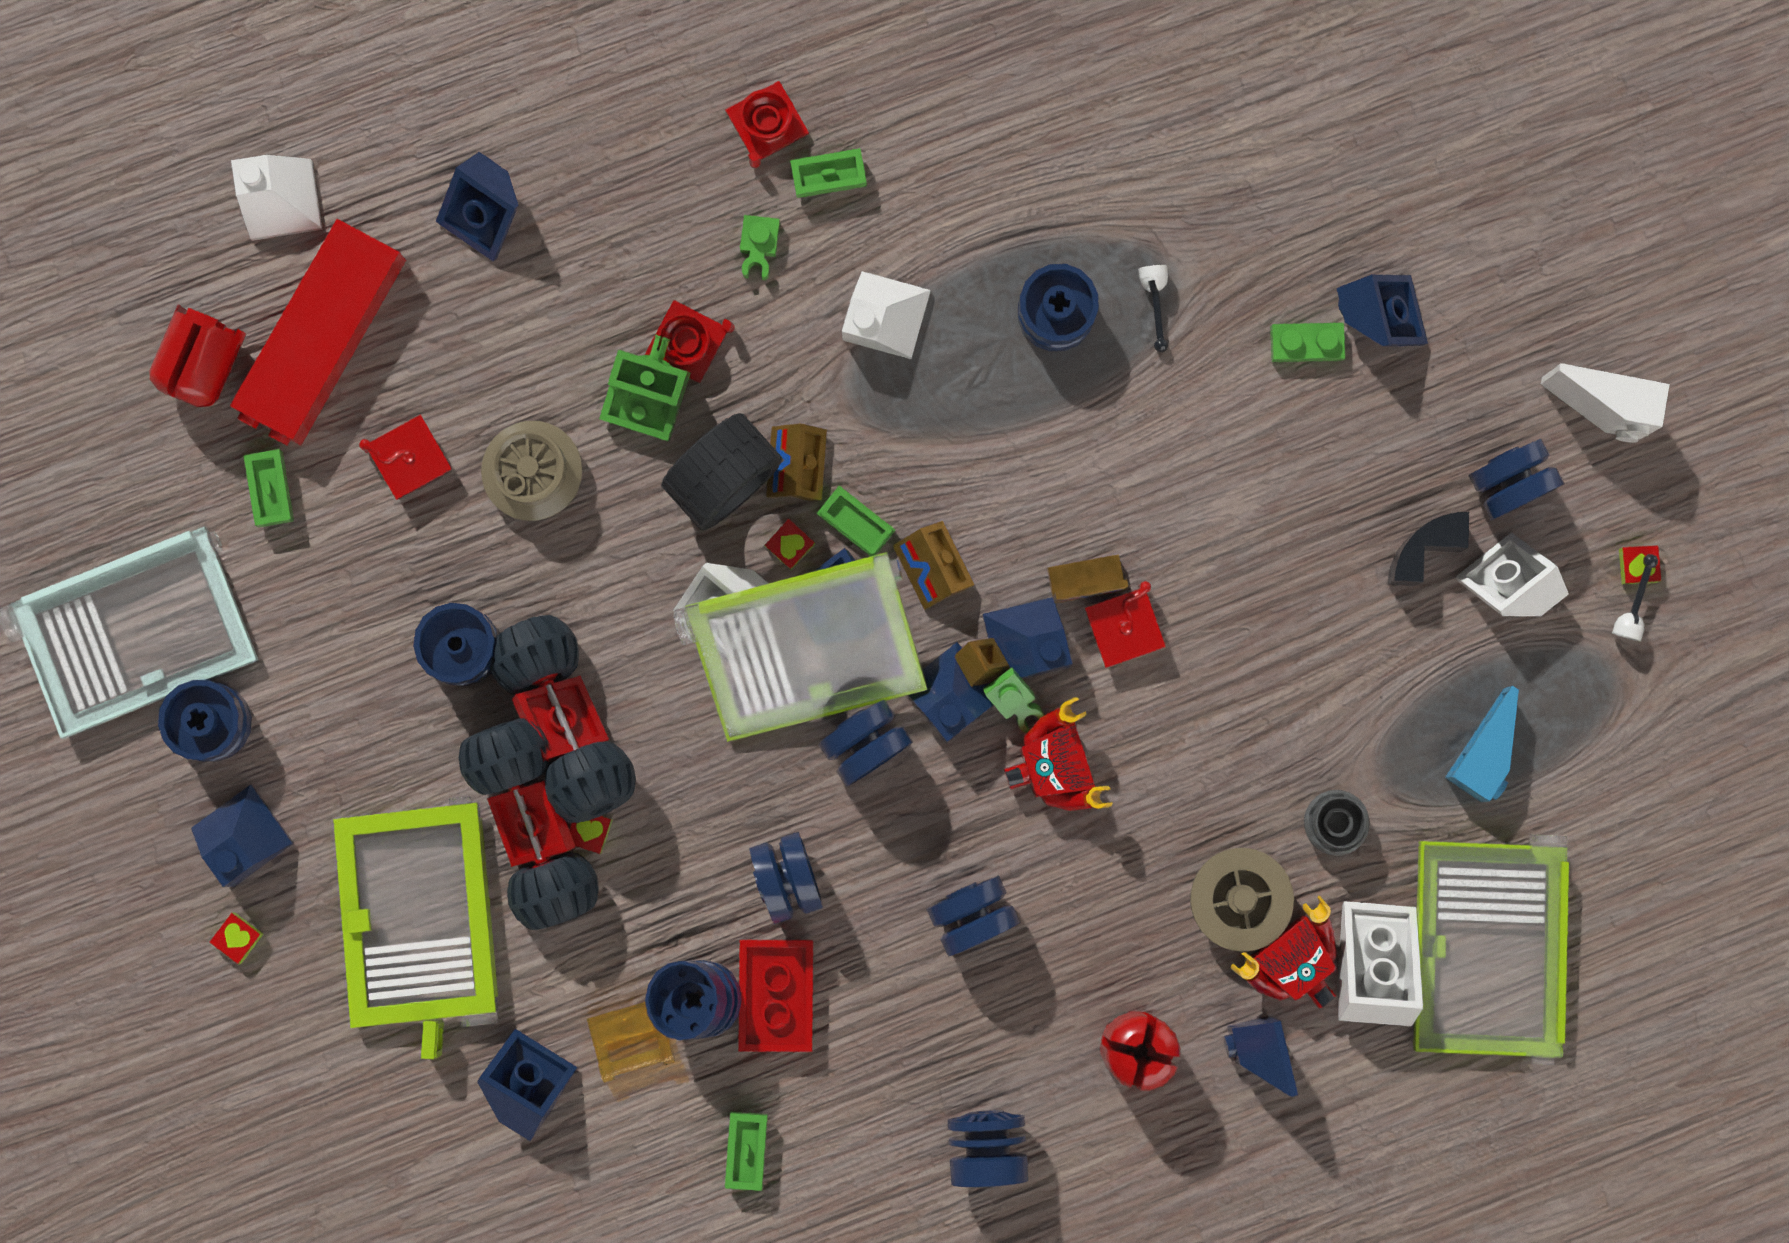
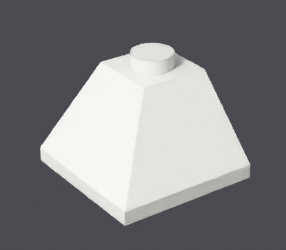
M262 155L231 160L236 197L252 241L322 230L313 161L311 159Z
M862 271L851 297L843 325V341L912 359L931 290Z
M1513 533L1506 536L1456 576L1459 583L1502 616H1542L1569 594L1558 567Z
M705 563L673 611L692 626L685 607L686 605L769 583L751 569ZM774 602L710 618L709 621L718 649L727 656L717 625V618L722 617L732 650L734 651L737 647L727 616L733 614L742 642L745 636L737 613L744 611L751 632L754 627L748 610L755 609L758 621H760L762 615L759 607L766 606L768 611Z

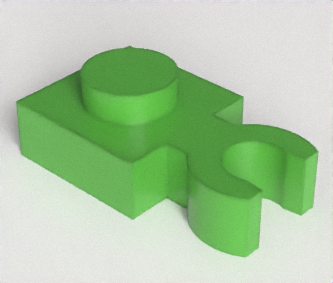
M744 215L740 252L750 254L742 264L744 278L749 277V270L752 266L758 265L762 268V280L768 279L770 270L765 257H776L780 219Z
M1013 667L983 688L986 697L1006 720L1016 714L1017 724L1025 733H1028L1030 730L1025 721L1026 717L1034 715L1040 719L1044 716L1041 707L1036 703H1032L1036 699L1034 692Z

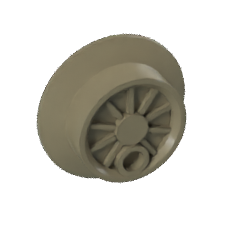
M523 421L505 428L490 442L482 460L481 476L489 499L499 510L515 519L539 521L555 516L572 502L580 488L583 468L579 451L575 443L565 432L546 422Z
M1233 848L1214 855L1200 868L1192 884L1190 904L1196 924L1209 940L1225 949L1243 952L1261 949L1275 941L1283 933L1292 916L1294 894L1288 875L1275 859L1255 849Z

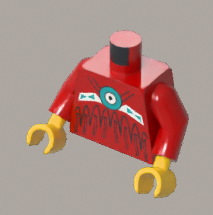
M1072 698L1064 702L1061 708H1057L1042 716L1024 736V747L1020 748L1024 763L1004 769L1010 790L1031 784L1035 798L1041 797L1046 805L1067 811L1089 809L1092 807L1102 809L1112 806L1113 802L1102 803L1100 800L1101 792L1103 790H1111L1109 786L1095 787L1075 725V721L1086 716V711L1079 715L1072 712L1071 705L1078 701L1079 698Z
M1321 896L1317 897L1319 905L1316 909L1311 910L1307 903L1302 906L1311 921L1307 916L1298 917L1269 945L1258 949L1251 956L1243 952L1242 955L1246 958L1243 967L1238 968L1234 964L1231 965V969L1245 979L1256 992L1280 1001L1287 998L1297 1001L1307 993L1319 1009L1336 997V994L1324 980L1336 970L1333 962L1337 957L1335 932L1329 918L1331 910Z

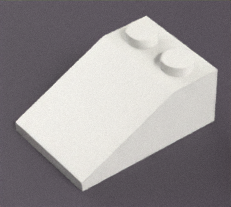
M1562 363L1541 379L1542 386L1605 433L1616 434V439L1619 441L1638 442V439L1649 436V434L1663 426L1670 384Z
M1343 902L1337 980L1339 1021L1401 1026L1413 1025L1423 1010L1416 907Z

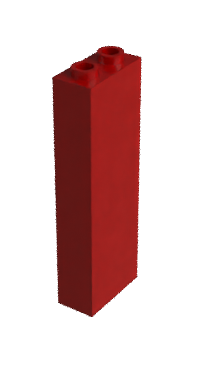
M336 219L230 404V407L239 412L238 420L254 429H257L260 423L271 429L268 434L269 437L288 446L290 441L300 446L303 444L407 261L399 251Z

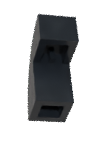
M1457 512L1440 516L1414 531L1397 550L1390 566L1387 585L1417 586L1423 583L1425 551L1462 552L1466 550L1469 546V512Z

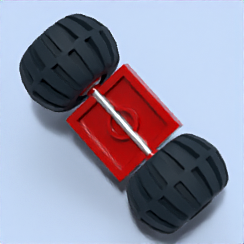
M541 615L520 621L495 637L494 657L491 660L490 670L497 683L508 693L515 695L512 701L520 719H527L543 739L540 731L531 722L536 726L538 725L548 740L549 751L546 746V754L541 749L543 762H553L545 774V789L547 799L554 807L555 812L567 822L579 823L600 817L626 803L635 790L636 776L634 766L621 748L614 743L608 742L609 738L581 675L567 679L576 670L579 661L578 642L568 625L552 615Z
M523 718L493 726L464 739L460 745L458 758L463 778L477 793L488 795L509 789V791L487 798L511 867L535 861V863L515 872L510 877L507 889L508 905L522 925L530 930H539L566 922L591 910L597 902L599 886L596 872L583 856L575 852L560 854L575 848V844L567 822L555 812L554 807L547 799L545 780L525 786L523 784L543 775L550 763L548 761L543 762L541 749L546 754V746L549 751V743L544 732L539 726L537 727L531 722L540 731L542 739L538 731L527 719Z

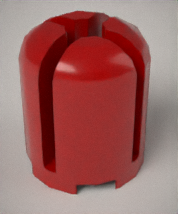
M178 304L149 370L150 381L160 392L195 407L212 406L221 396L247 334L239 329L235 331L227 328L225 324L219 322L216 318L191 308L186 310Z
M1129 1011L1118 1016L1106 1026L1101 1037L1100 1054L1105 1067L1122 1085L1129 1088L1134 1085L1140 1091H1151L1164 1086L1175 1075L1178 1066L1171 1061L1173 1056L1180 1058L1181 1047L1176 1033L1164 1021L1146 1012ZM1139 1044H1142L1147 1048V1052L1144 1056L1141 1055V1058L1135 1059L1134 1053L1127 1050V1045L1137 1047Z

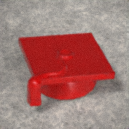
M780 81L764 89L752 92L744 100L725 109L749 152V163L752 168L760 167L762 159L809 134L808 129Z
M673 300L655 335L670 339L664 360L675 368L691 372L689 378L700 384L726 334L732 333L735 326L727 319H724L722 324ZM655 336L652 339L645 355H650L655 340Z
M421 414L371 442L368 439H363L359 443L360 449L365 453H370L396 500L452 470Z
M1147 581L1139 584L1138 590L1085 608L1105 668L1166 647L1147 594L1151 590V584Z

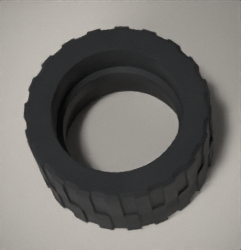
M738 413L723 420L691 446L668 470L662 479L661 486L700 530H708L728 517L758 491L779 468L782 456L743 413Z

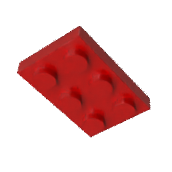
M740 939L739 986L742 1001L739 1011L738 1052L813 1051L814 940Z

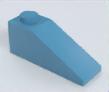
M1514 686L1506 687L1502 690L1445 777L1480 802H1490L1492 798L1497 800L1508 785V782L1504 779L1510 771L1519 689Z

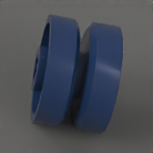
M1049 264L1036 270L1025 281L1017 307L1018 323L1024 336L1036 347L1047 351H1066L1078 346L1090 334L1099 310L1098 292L1093 281L1081 269L1068 264ZM1054 305L1061 306L1063 308L1062 312L1054 311Z
M1538 439L1521 448L1517 446L1489 460V464L1468 475L1476 492H1486L1500 485L1502 491L1487 498L1483 504L1491 520L1497 519L1565 484L1558 469L1555 467H1548L1533 474L1531 469L1547 461L1550 456L1542 439Z
M448 603L435 607L423 616L415 630L413 647L418 663L427 674L446 684L465 687L480 683L492 674L490 664L494 657L495 637L499 634V630L488 616L471 606ZM460 638L462 640V647L457 651H453V648L457 646L456 639Z
M191 680L178 685L165 697L159 709L158 727L163 741L173 753L189 760L219 762L232 757L244 747L251 733L252 716L247 702L238 691L213 681Z
M886 700L876 703L865 711L861 710L838 725L834 732L818 744L828 760L838 759L849 751L852 753V756L842 762L836 771L846 787L862 779L913 743L904 727H895L883 735L880 734L879 731L890 724L895 716Z
M799 832L781 837L779 842L783 857L781 862L778 861L773 846L768 842L749 848L755 869L753 874L763 903L767 906L773 924L789 920L793 917L794 910L790 898L791 894L795 895L800 910L805 914L824 908Z
M999 875L979 884L976 882L946 895L947 899L926 909L935 927H943L955 921L959 925L944 933L940 939L948 957L987 941L1021 923L1012 905H1003L991 911L989 910V905L1001 900L1007 893Z

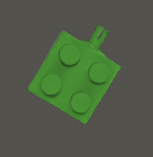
M655 335L650 355L638 356L618 350L608 381L610 386L601 411L600 420L670 441L691 372L673 367L664 360L670 339Z

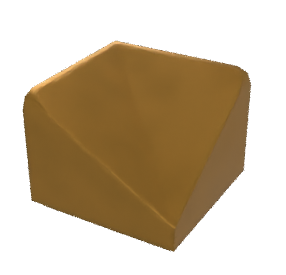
M994 638L970 641L955 655V659L970 686L991 683L1010 669Z

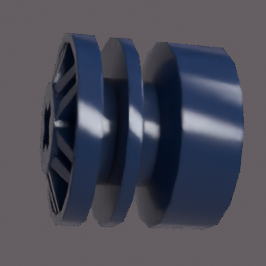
M708 960L668 963L655 973L648 984L645 997L647 1015L653 1026L664 1036L676 1040L719 1036L731 1028L739 1015L742 1001L740 986L733 973L721 963Z
M1002 1110L969 1112L963 1116L947 1120L948 1130L965 1132V1135L949 1138V1145L966 1148V1154L950 1159L951 1185L957 1187H995L1020 1184L1029 1180L1027 1155L1010 1152L1011 1145L1026 1141V1134L1009 1132V1129L1025 1126V1115L1011 1114Z

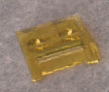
M645 1002L587 1018L600 1075L604 1083L615 1080L617 1075L662 1062L664 1066L675 1063L670 1038L664 1036L653 1026L647 1015ZM657 1037L659 1048L611 1062L610 1050Z

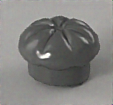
M1343 790L1323 792L1316 796L1306 809L1304 816L1306 835L1314 847L1328 855L1341 856L1355 851L1363 844L1369 832L1370 820L1367 809L1362 801L1350 792Z

